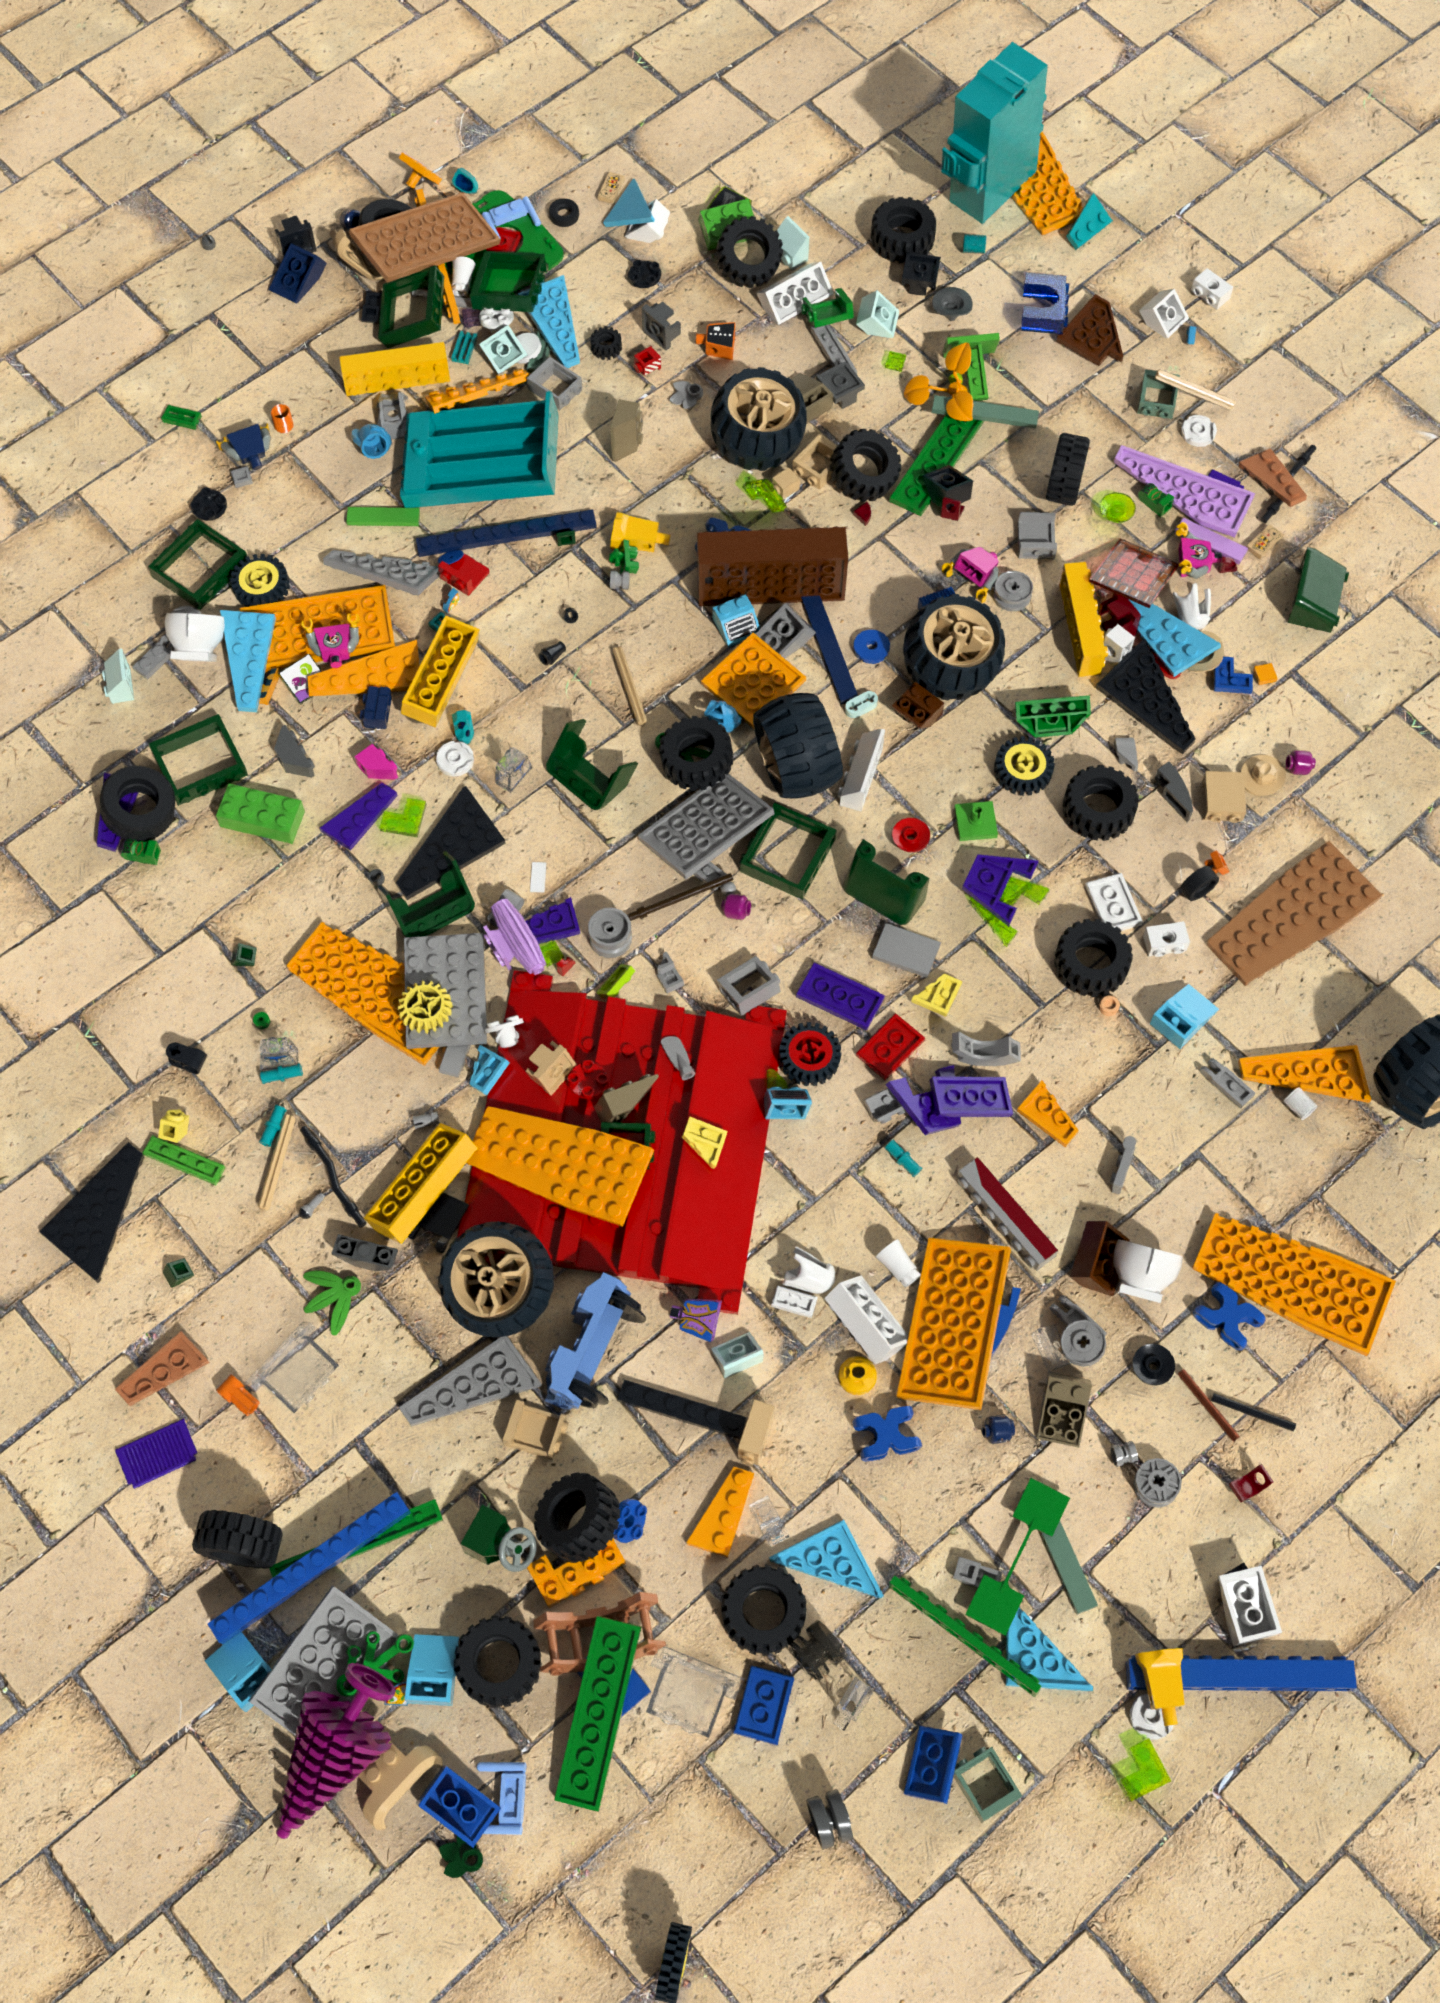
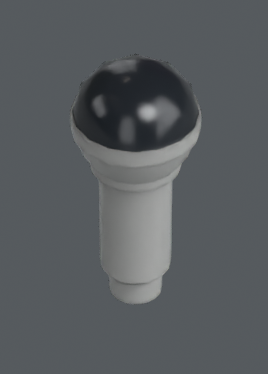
M320 1192L308 1204L301 1206L299 1216L303 1219H309L314 1209L323 1201L324 1194Z

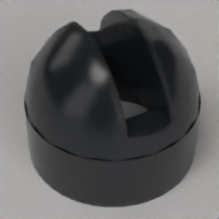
M569 607L564 610L563 618L567 623H575L578 620V613L574 608ZM571 612L573 617L569 618L568 613Z

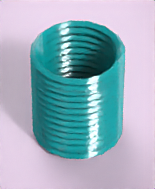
M964 234L963 253L985 254L987 236Z

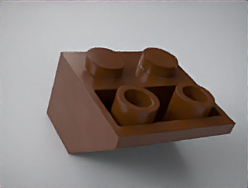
M915 682L891 708L918 728L923 729L931 727L943 715L944 702Z

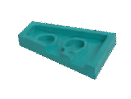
M1094 193L1090 195L1088 202L1082 208L1079 217L1066 235L1075 250L1113 221Z

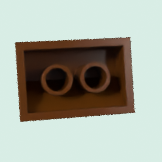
M1087 1221L1070 1278L1082 1287L1114 1296L1119 1279L1113 1264L1114 1248L1118 1239L1130 1242V1239L1107 1221Z

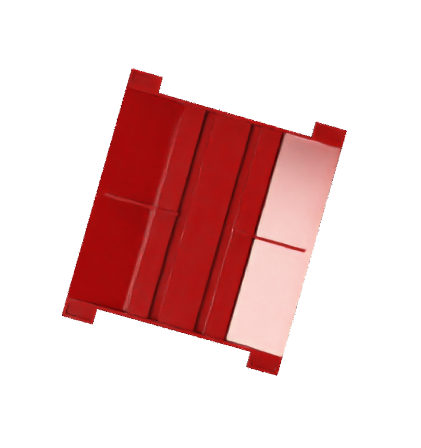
M514 970L505 1018L518 1015L519 1018H523L524 1022L514 1026L515 1030L519 1033L516 1045L508 1048L498 1046L497 1054L510 1063L488 1093L484 1113L487 1107L490 1106L601 1131V1121L594 1107L602 1095L594 1099L577 1097L571 1092L567 1077L550 1096L525 1072L527 1068L534 1073L538 1070L539 1067L532 1063L529 1057L541 1044L554 1051L550 1045L551 1041H553L557 1045L566 1048L577 1065L585 1060H591L600 1065L608 1075L607 1089H618L628 1081L634 1083L639 1081L644 1075L650 1074L653 1076L658 1074L659 1077L653 1086L622 1122L651 1124L652 1131L656 1132L655 1143L651 1144V1148L654 1149V1163H650V1170H646L623 1227L563 1207L547 1200L545 1197L531 1193L522 1187L515 1186L506 1180L499 1179L490 1173L483 1172L472 1166L465 1203L469 1204V1208L460 1222L457 1237L470 1227L486 1222L512 1223L528 1230L540 1240L553 1266L601 1274L604 1272L608 1275L699 1288L698 1299L721 1300L720 1312L738 1315L770 1119H765L764 1095L767 1089L775 1087L779 1047L784 1034L787 1010L757 1006L747 1012L746 1018L743 1020L711 1011H706V1016L685 1014L684 1007L667 1005L666 1011L626 1005V999L609 996L607 1002L587 999L586 993L551 992L553 976L534 975V973L530 974ZM674 1036L681 1040L687 1052L690 1066L695 1071V1075L687 1080L681 1079L679 1071L670 1062L661 1045L663 1038ZM689 1117L728 1131L714 1169L682 1138ZM611 1132V1135L644 1145L645 1133ZM499 1252L500 1258L504 1257L505 1252ZM486 1256L484 1259L491 1267L489 1257ZM477 1266L475 1271L479 1272L482 1268Z

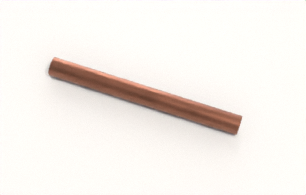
M1185 1369L1181 1370L1178 1373L1179 1377L1233 1442L1240 1437Z

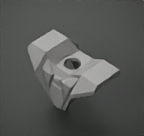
M401 391L397 394L384 395L381 393L376 406L380 408L377 425L389 433L391 440L403 439L405 434H407L405 431L407 418L405 401L408 399V396ZM392 410L398 412L395 417L388 416V413Z

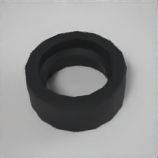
M1205 866L1187 877L1180 889L1188 900L1195 901L1209 893L1219 882V877L1211 867Z

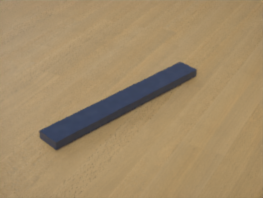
M802 596L803 606L811 627L816 632L814 635L840 704H845L850 699L858 696L823 602L820 596Z

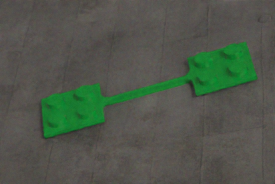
M1030 1478L1012 1516L1028 1526V1532L1004 1581L998 1582L986 1575L983 1576L965 1615L1006 1636L1024 1598L1023 1594L1009 1587L1008 1580L1031 1532L1039 1530L1052 1537L1070 1497Z

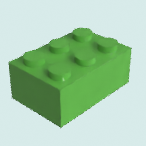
M749 198L700 211L698 220L708 251L716 249L722 232L728 224L731 225L733 220L738 219L739 221L743 216L750 219L751 216H754ZM743 239V240H740V241H738V242H736V243L748 241V240H750V239Z

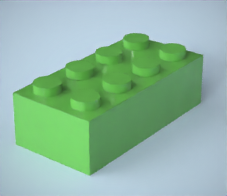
M228 784L216 818L222 828L293 844L305 810L302 800Z

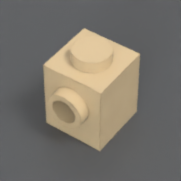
M789 467L772 477L771 489L782 500L797 492L800 488V478Z

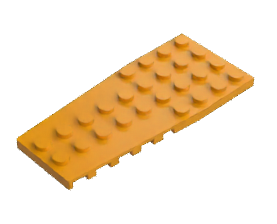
M1041 132L1039 134L1040 144L1036 173L1029 177L1011 197L1040 234L1045 235L1074 223L1083 207L1080 198H1077L1074 187L1068 182L1067 174H1064L1060 161L1056 160V154L1048 139Z
M321 922L287 964L290 972L374 1035L423 1066L427 1064L439 1048L407 1049L406 1026L403 1024V1020L400 1019V1013L398 1012V1006H400L398 1001L402 998V992H405V963H399L393 960V957L387 954L383 955L377 952L375 948L369 945L367 947L357 939L350 938L342 934V931L334 930L326 926L324 922Z
M488 1106L472 1141L478 1149L466 1164L474 1166L483 1172L490 1173L499 1179L506 1180L515 1186L522 1187L531 1193L545 1197L547 1200L563 1207L623 1227L654 1149L598 1130Z
M1215 1213L1192 1267L1195 1271L1216 1282L1225 1284L1238 1294L1296 1325L1364 1356H1368L1396 1283V1280L1336 1254L1313 1246L1310 1248L1303 1246L1298 1241L1283 1239L1273 1232L1271 1234L1263 1232L1253 1225L1249 1227L1239 1223L1238 1220L1220 1217L1218 1213Z

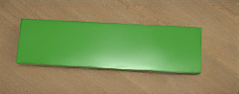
M348 507L346 522L347 525L419 526L420 508Z
M153 1135L142 1152L146 1157L215 1186L225 1170V1166Z

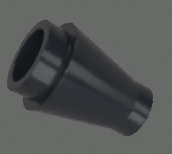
M559 641L554 645L541 649V652L538 654L540 661L546 666L552 665L566 651V646L563 642Z

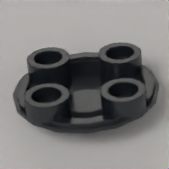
M635 260L628 272L630 283L638 288L652 287L661 278V269L658 262Z
M205 487L193 498L190 506L196 517L205 521H212L225 513L227 500L220 492Z

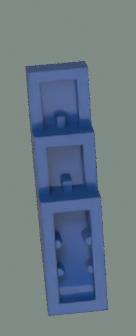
M1013 1287L1008 1306L1001 1305L991 1358L1006 1335L1016 1310L1021 1288Z

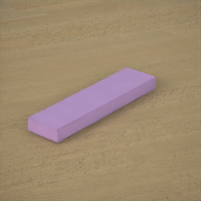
M1183 518L1181 521L1188 525V531L1204 541H1209L1212 552H1221L1222 557L1232 558L1238 565L1248 551L1247 547L1186 518Z

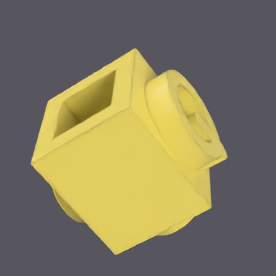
M180 1109L168 1110L166 1115L160 1119L158 1138L178 1143L187 1134L189 1115H185Z

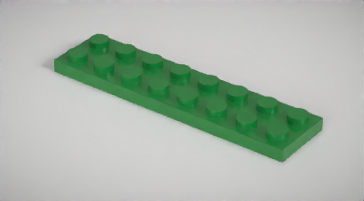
M945 415L891 495L890 502L922 516L932 501L922 479L923 475L948 465L954 467L984 421L975 419L972 421H958L949 415Z
M602 1616L596 1617L554 1801L597 1812L600 1811L642 1626Z

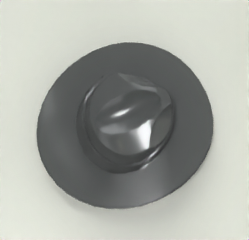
M947 287L936 292L932 300V306L936 313L945 316L950 321H955L958 316L967 315L971 312L973 302L965 290Z

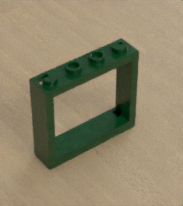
M485 251L470 293L472 309L484 310V308H493V310L499 311L501 309H510V311L533 312L535 305L538 304V295L541 294L542 283L545 282V272H548L549 268L545 254ZM492 270L536 271L528 296L486 294L485 291Z
M436 265L383 284L378 338L387 348L441 330L445 276ZM428 286L426 319L394 330L396 297Z
M197 519L169 547L165 548L148 568L152 578L201 610L230 582V578H232L231 573L232 571L235 572L234 567L236 565L240 567L239 562L241 560L246 563L245 557H247V553ZM202 536L232 557L193 594L164 574V572Z
M219 714L149 743L152 754L163 776L167 778L174 789L175 801L178 806L186 802L189 803L197 797L205 796L211 791L221 789L227 784L248 776L246 767ZM221 731L237 764L177 790L161 757Z
M774 803L772 808L775 814L757 827V835L754 839H750L747 846L748 851L746 854L743 853L741 855V860L739 861L740 872L803 900L836 840L837 830ZM776 819L823 839L798 885L752 865L755 856Z

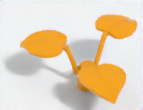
M969 343L955 346L946 355V367L948 370L953 371V376L956 379V382L951 383L948 389L928 386V377L918 375L913 377L906 385L904 397L914 405H922L929 398V389L947 392L953 397L946 404L948 415L958 421H972L973 398L968 392L967 387L961 384L962 380L957 376V373L964 374L969 369L971 363Z

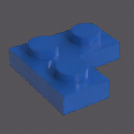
M1223 657L1220 665L1214 669V691L1251 694L1253 691V674L1234 673V657Z

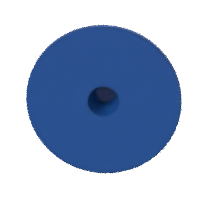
M461 550L447 552L439 557L438 563L440 564L442 561L447 564L454 563L460 560L464 553Z

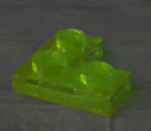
M767 478L748 481L742 486L751 500L763 499L772 513L784 511L787 507L783 498L776 492L773 484Z
M407 798L403 814L384 811L379 827L380 831L418 838L427 805L426 801Z
M1149 1738L1128 1748L1138 1771L1120 1779L1119 1782L1130 1802L1171 1782Z

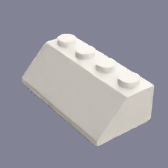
M813 262L757 293V296L764 311L779 325L802 312L801 305L803 304L804 297L811 304H816L830 297L834 292L822 263Z
M885 729L862 733L861 739L856 740L854 746L856 753L855 756L851 755L848 765L851 768L845 772L843 778L845 785L840 787L838 792L840 806L862 812L883 750Z
M862 1275L840 1282L824 1298L829 1304L830 1309L838 1315L842 1324L848 1328L855 1341L861 1345L868 1358L875 1365L888 1360L907 1346L909 1335Z

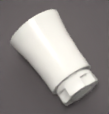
M457 257L455 260H452L451 287L455 296H468L472 275L476 266L475 262L470 258Z
M899 1239L889 1244L876 1256L904 1287H908L921 1276L916 1270L917 1267L904 1251Z

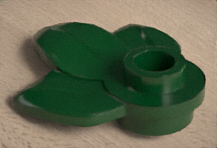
M458 1836L457 1843H447L439 1847L442 1858L448 1863L444 1870V1874L448 1877L459 1878L466 1872H476L483 1864V1855L476 1849V1845L471 1847ZM474 1856L476 1862L472 1865L468 1864V1858Z

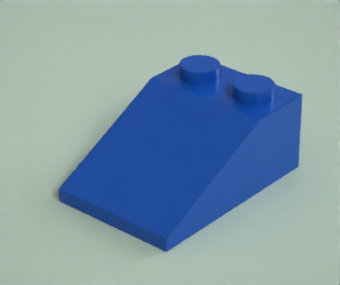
M443 1764L416 1802L420 1808L471 1847L476 1845L501 1809V1807L445 1764Z

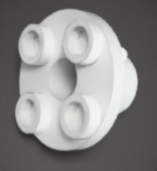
M484 308L479 314L480 324L490 329L492 334L510 325L514 319L513 311H510V309H501L499 311L493 310V308Z
M518 1015L505 1018L506 1022L501 1024L499 1021L487 1023V1028L484 1029L485 1034L496 1031V1042L502 1048L516 1045L519 1033L515 1030L514 1026L524 1022L523 1018H519Z

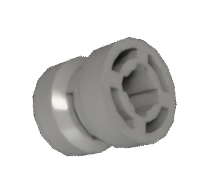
M611 571L610 589H617L621 586L623 590H629L630 572L623 571L620 574L617 571Z
M1133 1441L1125 1442L1122 1446L1116 1444L1110 1447L1111 1457L1116 1467L1123 1466L1127 1462L1131 1464L1138 1462V1454Z

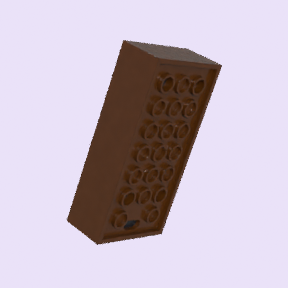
M846 527L760 529L753 531H735V529H731V531L697 533L699 606H717L745 594L751 604L802 602V596H820L822 602L845 601L848 568Z

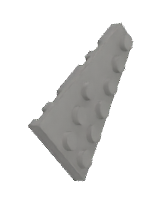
M332 550L323 558L324 565L417 596L439 577L438 566H431L430 562L424 561L422 564H415L408 559L385 556L382 559L373 558V555L369 554L361 557L356 556L354 552Z

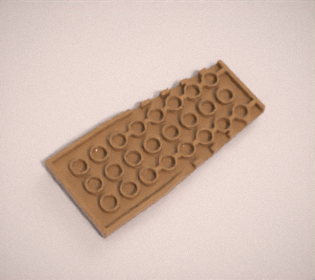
M1328 841L1286 871L1207 941L1206 945L1240 982L1247 986L1249 982L1256 978L1259 979L1267 971L1277 968L1282 962L1287 959L1290 960L1300 951L1308 949L1313 943L1323 940L1342 928L1381 899L1382 894Z

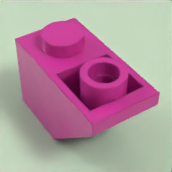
M371 744L354 756L357 767L368 778L396 780L398 778L396 764L386 758L381 748L377 749Z

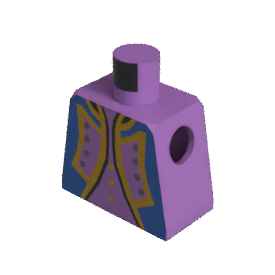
M687 1299L684 1302V1307L672 1305L670 1318L681 1320L680 1330L712 1342L715 1338L722 1301Z

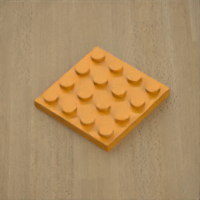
M752 633L701 680V684L720 701H725L734 707L738 715L754 729L753 714L768 702L794 693L806 681V676L755 633Z

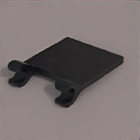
M443 1192L412 1230L408 1238L414 1240L420 1227L440 1236V1239L435 1244L437 1252L443 1254L452 1235L469 1208V1204Z

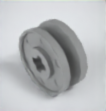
M1007 571L997 578L993 597L1000 608L1011 612L1020 611L1029 605L1033 592V583L1027 575L1018 571Z
M1077 1320L1069 1324L1063 1331L1061 1338L1062 1352L1066 1359L1074 1365L1081 1367L1091 1366L1099 1362L1104 1355L1106 1348L1105 1334L1094 1322ZM1082 1338H1085L1086 1342H1090L1085 1348H1081V1344H1077L1082 1341Z
M1155 1458L1147 1460L1140 1466L1134 1477L1133 1487L1135 1494L1141 1502L1150 1507L1160 1508L1169 1505L1175 1500L1181 1490L1182 1480L1174 1464L1165 1459ZM1156 1480L1162 1484L1160 1486L1158 1484L1154 1485L1153 1482Z

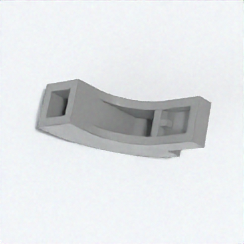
M961 1032L952 1033V1052L958 1055V1061L975 1066H1003L1021 1061L1020 1042L1009 1036L994 1041H979Z

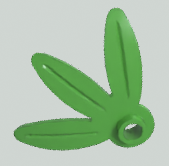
M309 1271L304 1273L303 1278L307 1281L324 1287H332L314 1297L304 1308V1312H316L338 1300L331 1318V1334L337 1335L347 1319L351 1297L357 1295L361 1290L360 1280L354 1276H347L341 1279L339 1276L325 1271ZM348 1283L354 1284L353 1288H347L346 1286Z

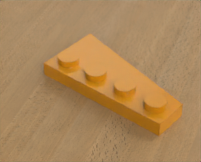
M733 1467L686 1542L687 1545L728 1558L754 1478L753 1472Z

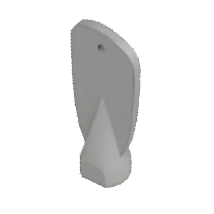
M674 1036L663 1038L661 1045L670 1062L679 1071L681 1079L687 1080L695 1075V1071L690 1066L687 1052L681 1040Z

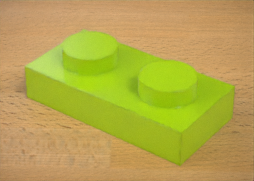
M620 964L596 993L600 998L616 997L622 986L631 980V976L635 972L634 968L630 965Z

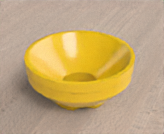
M854 1356L845 1360L840 1366L838 1379L841 1387L846 1392L852 1395H863L875 1386L877 1373L870 1360L861 1356ZM853 1368H863L864 1376L861 1378L854 1377L852 1374Z

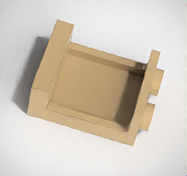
M1206 771L1202 780V787H1205L1206 797L1205 820L1212 822L1230 821L1232 823L1243 821L1246 814L1244 772Z
M516 1399L503 1437L504 1446L553 1460L555 1454L558 1455L561 1450V1435L566 1434L569 1422L566 1421V1415L562 1413L557 1415L526 1406L525 1402Z

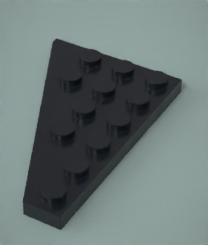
M1143 639L1097 683L1096 688L1177 751L1184 754L1195 743L1196 738L1189 729V724L1187 720L1185 721L1176 698L1172 695V690L1170 686L1168 687L1159 664L1155 661L1154 654L1150 652L1147 641Z
M467 786L463 787L397 880L396 885L406 900L438 883L440 876L450 869L443 852L447 851L456 860L461 870L506 844L503 836Z
M129 1142L39 1231L42 1236L97 1283L101 1281L105 1264L107 1265L108 1255L112 1251L117 1236V1229L120 1221L122 1222L124 1210L127 1208L132 1194L131 1190L134 1181L138 1177V1170L144 1160V1155Z

